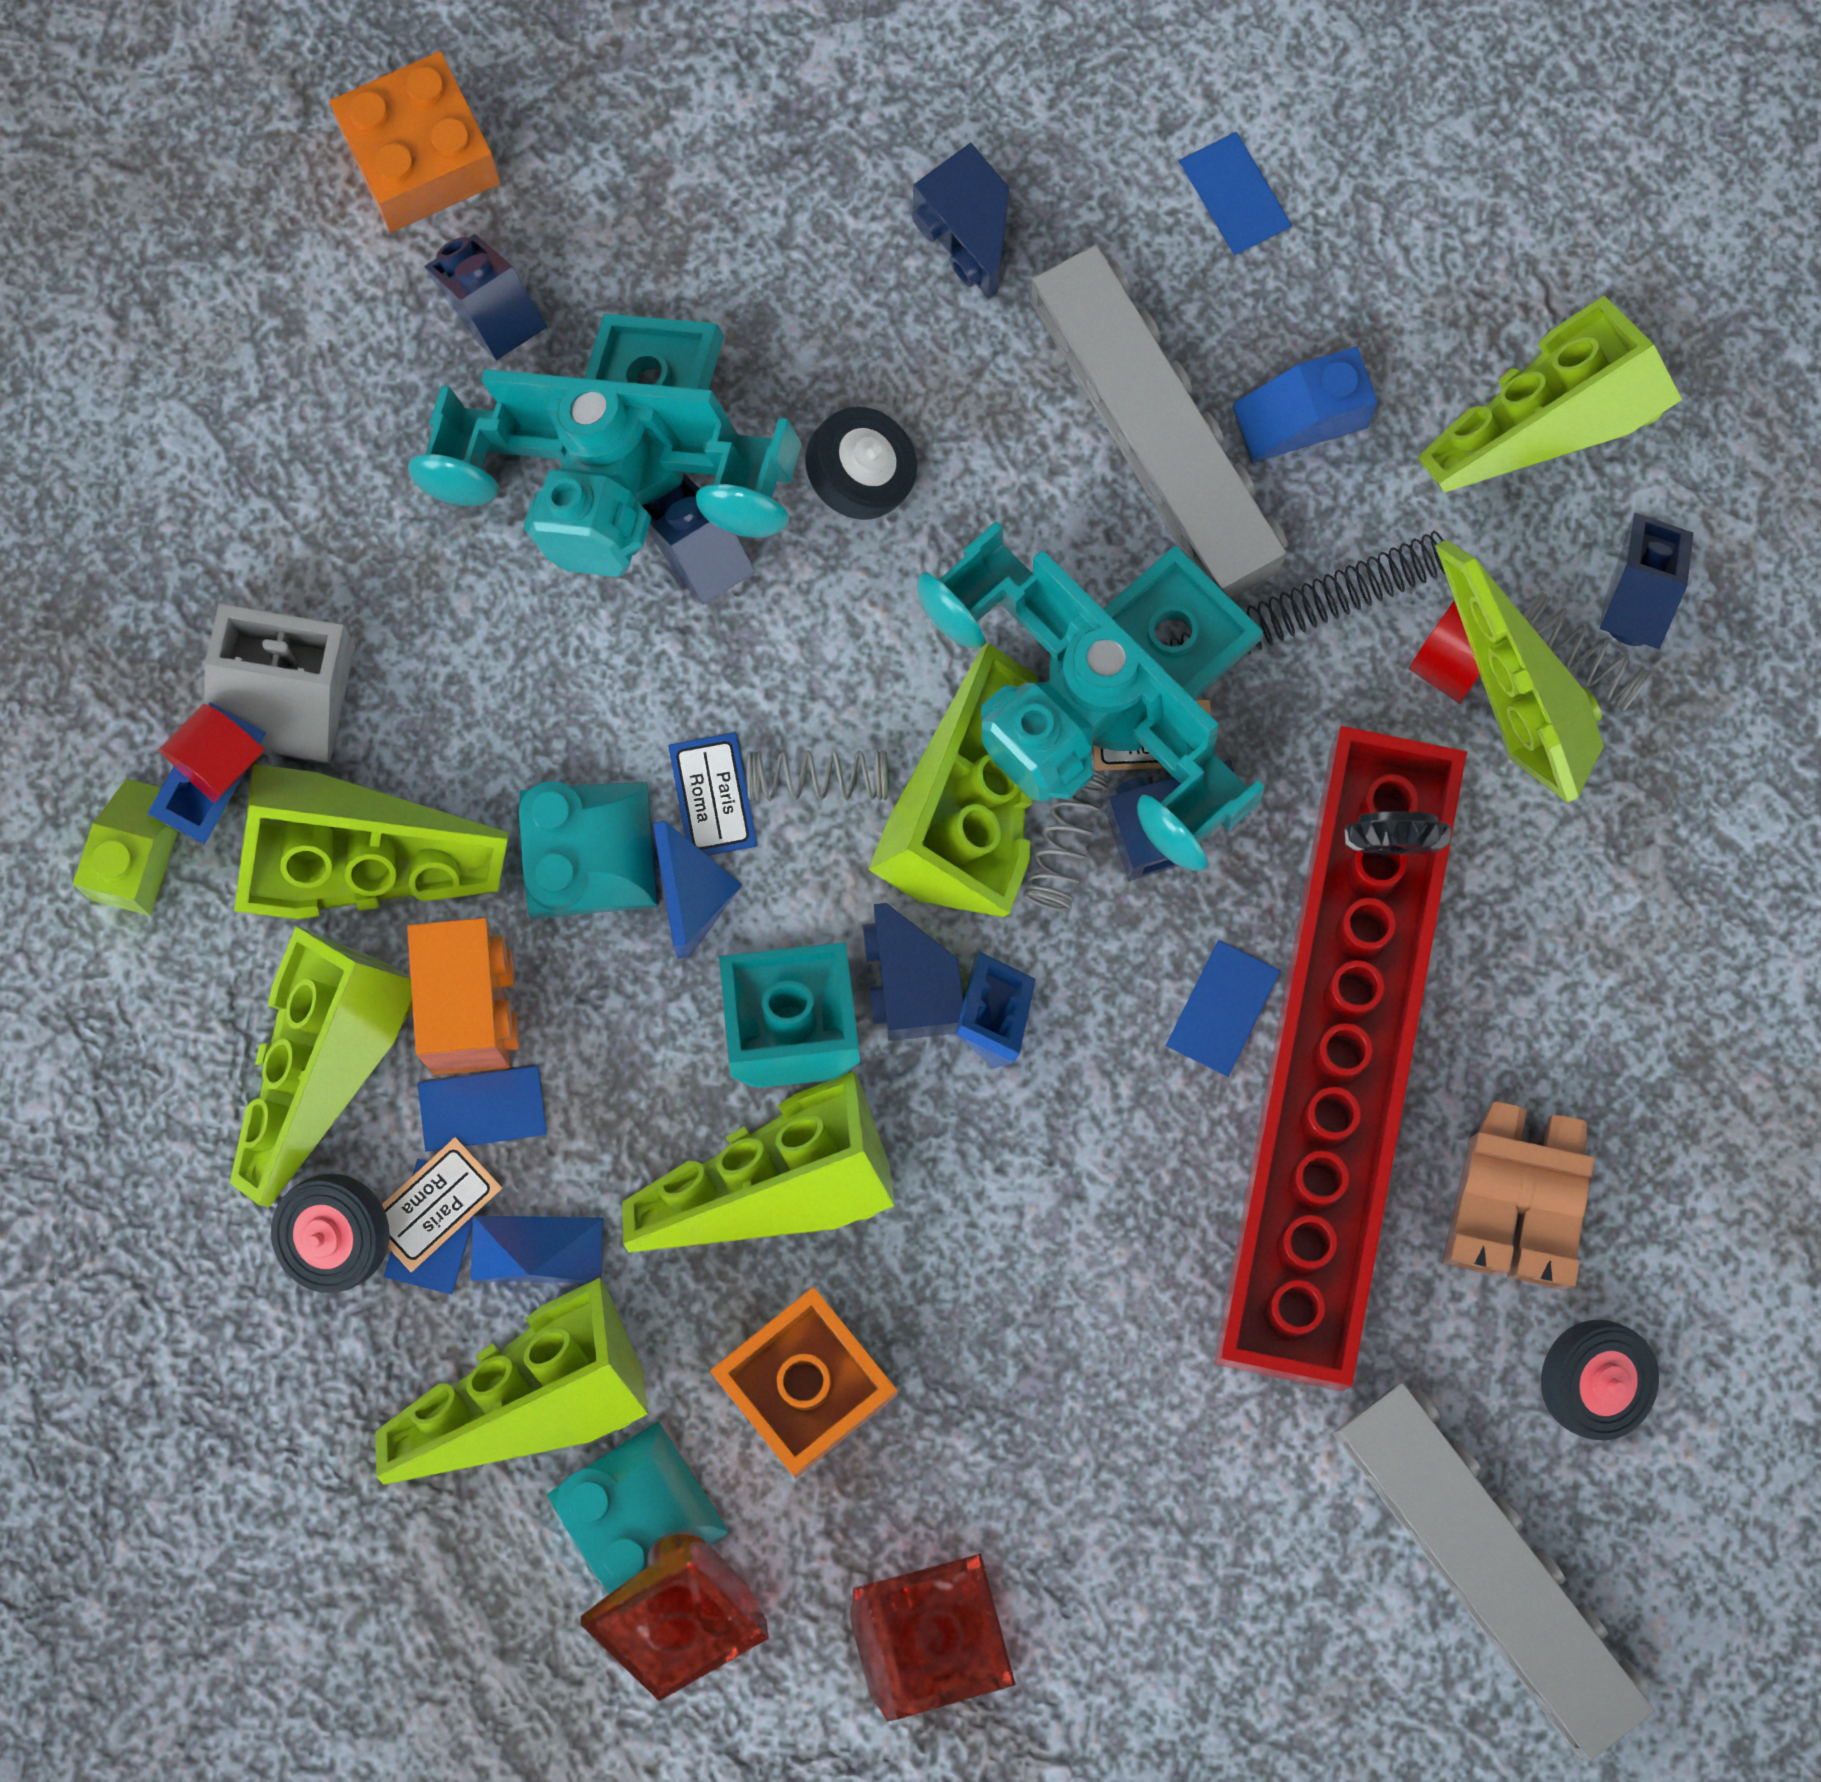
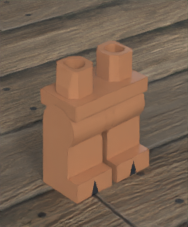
M1493 1102L1486 1111L1480 1126V1132L1468 1139L1466 1160L1460 1178L1441 1264L1496 1276L1507 1273L1506 1278L1560 1290L1576 1287L1580 1260H1577L1578 1247L1588 1199L1589 1177L1592 1175L1595 1157L1585 1155L1587 1122L1566 1116L1551 1115L1548 1117L1543 1146L1521 1141L1527 1109L1502 1102Z

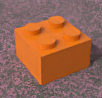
M441 51L329 100L339 130L389 233L500 184L492 153Z
M486 918L407 925L417 1057L433 1075L510 1068L509 1050H518L520 1048V1035L516 1011H511L509 1000H505L504 987L515 986V968L512 949L506 948L504 935L497 936Z
M814 1286L710 1370L713 1377L795 1479L898 1396V1390Z

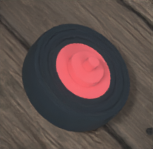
M322 1174L300 1182L283 1196L273 1214L271 1241L278 1262L295 1282L315 1292H342L363 1283L382 1264L389 1246V1223L381 1202L366 1185L346 1175Z
M1608 1320L1584 1321L1563 1332L1549 1349L1541 1373L1542 1396L1552 1417L1568 1431L1591 1440H1613L1625 1436L1636 1429L1651 1411L1659 1386L1658 1364L1649 1344L1634 1330Z

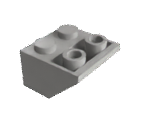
M218 604L205 660L204 704L208 705L211 702L266 732L260 744L265 749L262 753L264 755L330 766L355 644L342 624Z

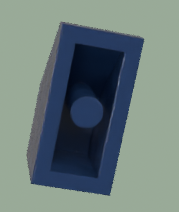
M1634 512L1604 600L1599 629L1609 632L1613 638L1623 644L1630 646L1647 645L1660 650L1688 586L1693 532Z

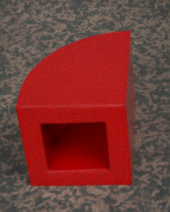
M1454 600L1417 653L1409 670L1458 704H1461L1481 675Z
M202 704L158 749L171 764L213 803L244 774L265 750L235 722L207 704Z

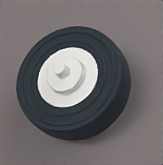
M849 407L830 415L814 431L806 449V471L813 489L826 505L849 518L869 520L888 514L906 499L916 480L917 457L908 435L896 421L872 408Z

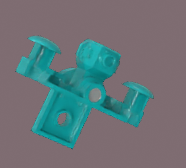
M603 314L584 378L484 369L481 381L496 401L494 411L465 408L450 386H441L429 422L433 431L426 453L411 458L408 470L414 483L433 498L456 506L474 507L493 501L499 493L497 482L488 473L483 471L488 452L559 459L562 468L548 470L542 490H539L535 498L531 500L523 529L535 542L547 560L565 571L620 577L626 574L632 556L639 551V548L643 547L651 517L641 505L657 500L671 492L682 483L685 472L716 475L714 484L704 486L696 493V504L699 511L716 527L738 536L750 538L769 537L781 532L789 522V514L772 497L776 482L791 483L802 443L789 420L785 418H778L773 438L738 435L712 390H709L724 335L717 323ZM646 370H662L659 379L653 385L635 383L639 375Z
M997 521L964 549V558L939 580L925 572L920 574L917 580V592L922 607L934 625L952 641L967 648L977 649L983 647L986 644V640L977 622L1000 603L1051 654L1050 680L1048 682H1025L1020 687L1004 685L981 705L982 743L994 763L1030 799L1049 802L1053 797L1062 799L1072 798L1093 779L1092 745L1114 751H1139L1144 747L1181 785L1161 803L1149 795H1141L1137 803V814L1142 829L1158 851L1174 864L1191 871L1206 869L1209 863L1200 843L1220 825L1228 832L1261 803L1265 786L1257 780L1248 787L1214 754L1219 724L1195 699L1262 640L1263 630L1176 545L1103 609L1045 551L1041 550L1033 557L1032 573L1003 544V527ZM1166 620H1178L1189 628L1191 637L1182 645L1168 646L1159 641L1156 637L1155 629Z

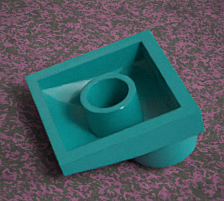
M548 781L537 784L529 790H520L519 822L523 878L528 914L531 919L658 908L647 782L568 786L560 782Z
M846 942L719 956L728 1060L732 1078L757 1088L828 1081L844 1076L855 1065L860 1063Z
M659 1421L585 1469L571 1474L561 1485L546 1494L562 1524L617 1607L622 1606L730 1533Z

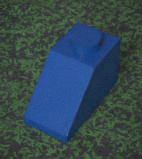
M1358 346L1297 364L1233 403L1232 409L1251 463H1255L1367 429L1378 401Z

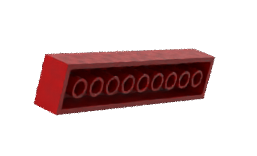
M1340 726L1331 744L1214 1365L1341 1392L1353 1385L1451 843L1438 852H1426L1424 855L1406 854L1402 856L1398 854L1362 853L1345 845V826L1358 822L1360 815L1393 811L1422 812L1436 815L1438 822L1450 825L1452 839L1467 751L1346 726Z

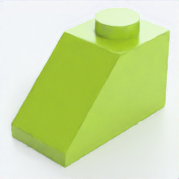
M126 778L92 823L73 881V885L90 900L148 916L152 915L178 834L177 830L147 815L161 787Z

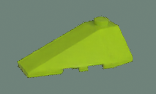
M1604 295L1553 328L1537 343L1542 353L1522 372L1515 368L1507 371L1498 380L1502 390L1486 406H1476L1467 409L1417 458L1423 468L1445 493L1629 435L1641 426L1655 422L1663 415L1664 411L1682 400L1655 345Z
M1447 539L1436 544L1509 759L1567 803L1578 798L1604 747L1596 723L1602 719V714L1595 697L1586 687L1580 686L1475 557Z
M990 643L981 647L891 812L868 868L869 871L918 902L1005 917L1010 914L1030 861V840L1024 839L1025 808L1032 805V799L994 763L982 743L981 705L1004 685L1020 687L1025 682H1037L1038 676Z
M253 764L234 911L304 919L319 917L320 909L356 904L358 911L379 908V901L411 896L426 902L498 892L508 832L318 772Z
M295 926L271 987L268 1007L278 1009L271 1045L267 1043L259 1044L255 1065L263 1067L261 1092L259 1098L252 1100L245 1109L230 1179L231 1185L256 1204L270 1207L394 1044L402 1023L408 1018L413 1007L410 976L384 961Z
M855 1071L792 1095L777 1105L782 1114L751 1134H749L744 1126L726 1137L730 1145L707 1162L701 1164L697 1161H687L622 1202L623 1244L627 1251L630 1253L832 1230L858 1220L869 1219L881 1211L894 1207L890 1165L863 1088Z
M599 1277L542 1305L525 1318L531 1328L500 1351L493 1343L475 1356L480 1364L470 1374L454 1386L446 1383L437 1384L375 1431L376 1477L380 1482L386 1485L585 1444L615 1430L625 1428L632 1422L648 1415L643 1369L609 1291Z

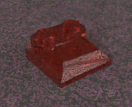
M690 1534L671 1535L658 1541L648 1553L647 1569L635 1575L580 1616L581 1626L658 1701L663 1700L769 1639L767 1619L748 1584L705 1540Z
M981 1554L853 1588L850 1620L871 1699L880 1709L887 1722L1016 1685Z

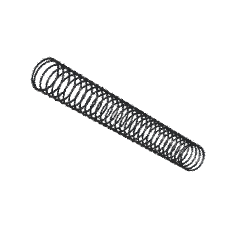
M1433 530L1431 536L1424 534L1421 541L1414 538L1410 545L1402 543L1399 550L1392 547L1389 550V554L1380 552L1378 558L1368 557L1367 564L1360 560L1357 562L1356 568L1348 565L1346 566L1345 573L1338 569L1335 571L1334 577L1325 574L1323 581L1315 578L1312 586L1305 582L1301 590L1293 587L1290 595L1283 591L1279 599L1271 596L1268 604L1261 600L1257 608L1249 605L1247 615L1250 617L1249 610L1253 608L1258 614L1260 625L1268 644L1273 646L1271 632L1261 615L1260 605L1262 603L1268 608L1275 632L1280 641L1283 642V630L1272 610V599L1276 600L1280 605L1286 628L1289 634L1295 637L1293 623L1282 603V596L1284 594L1290 599L1296 621L1302 632L1305 633V621L1293 600L1294 590L1298 591L1302 596L1307 617L1311 625L1317 628L1315 614L1304 595L1305 586L1312 590L1318 613L1322 621L1327 624V612L1315 591L1316 581L1320 582L1324 588L1327 604L1335 619H1339L1337 605L1326 586V577H1330L1334 581L1341 607L1349 615V603L1337 582L1338 572L1345 577L1346 586L1355 608L1361 610L1359 596L1348 577V568H1352L1356 572L1361 594L1365 602L1371 606L1372 598L1369 589L1359 573L1358 566L1360 563L1367 568L1370 585L1376 598L1382 601V590L1375 574L1370 568V559H1374L1378 564L1383 586L1387 594L1393 597L1392 583L1385 568L1380 563L1381 555H1385L1388 558L1394 582L1403 593L1405 585L1396 564L1391 558V552L1395 550L1399 554L1405 578L1409 585L1415 588V577L1408 561L1402 554V547L1407 546L1410 549L1416 574L1420 581L1425 584L1427 582L1426 573L1418 555L1413 549V542L1417 541L1421 545L1422 556L1427 570L1433 579H1437V569L1431 554L1424 545V538H1430L1438 566L1445 574L1435 548L1437 542L1433 539V534L1435 533L1441 542L1444 540L1438 532ZM1425 552L1431 561L1435 576L1429 567ZM1414 556L1421 568L1423 578L1421 577L1418 571ZM1404 562L1409 570L1413 584L1411 583L1407 575ZM1393 567L1395 568V570H1396V572H1397V574H1398V577H1399V579H1400L1402 588L1400 587V585H1399V583H1398V581H1397V578H1396V576H1395ZM1382 571H1383V573H1384V575H1385V577H1386V579H1387V581H1388V584H1389L1391 593H1390V591H1389V589H1388V587H1387V585H1386V582H1385V580H1384ZM1372 577H1373V579H1374V581H1375V583H1376V586H1377V588H1378L1379 595H1378V593H1377V591H1376V589H1375V587H1374V584H1373V581H1372ZM1361 582H1362V584H1363V586H1364V588H1365V590H1366V593H1367V595H1368V599H1367V597H1366V595H1365V593H1364V591H1363ZM1350 586H1351V588H1352V590H1353V592H1354V595H1355V597H1356L1357 603H1356L1355 600H1354V597H1353V595H1352ZM1340 593H1341V595H1342V597H1343V599H1344V602H1345V604H1346V608H1345V606H1344V604H1343V601H1342V599H1341ZM1329 597H1330V599H1331V601H1332V604H1333V606H1334L1335 612H1334V610H1333V608H1332V605H1331V603H1330ZM1183 632L1181 635V641L1174 636L1171 637L1170 646H1173V639H1175L1179 645L1184 644V635L1190 638V634ZM1261 641L1256 645L1259 650H1262Z

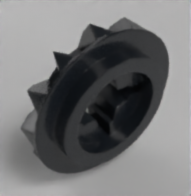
M1405 811L1368 813L1360 815L1358 822L1345 826V845L1362 853L1398 854L1402 856L1406 854L1424 855L1426 852H1438L1451 843V826L1438 822V817L1429 813Z

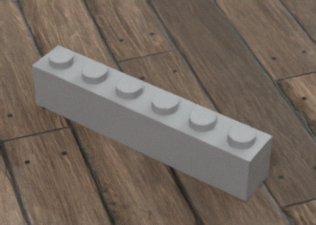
M1096 244L1032 278L1030 303L1181 551L1232 599L1280 572L1287 554L1284 550L1288 547L1286 536L1278 521L1271 514L1264 517L1252 498L1256 495V490L1246 469L1240 463L1231 464L1221 447L1224 444V438L1214 417L1208 411L1201 414L1189 395L1193 392L1184 368L1177 360L1169 363L1158 345L1161 342V335L1152 316L1145 309L1138 312L1127 293L1130 292V285L1123 269L1115 259L1107 262Z
M1403 1382L1393 1386L1332 1433V1435L1578 1758L1593 1761L1655 1711L1644 1697L1651 1690L1648 1683L1628 1659L1623 1658L1617 1662L1603 1644L1602 1640L1608 1636V1633L1592 1610L1584 1603L1575 1607L1563 1592L1560 1585L1566 1581V1578L1554 1560L1541 1548L1533 1553L1518 1531L1524 1527V1524L1509 1502L1500 1494L1492 1499L1476 1478L1482 1473V1469L1470 1451L1460 1441L1450 1445L1436 1427L1435 1423L1441 1419V1416L1430 1399L1418 1387L1410 1392Z

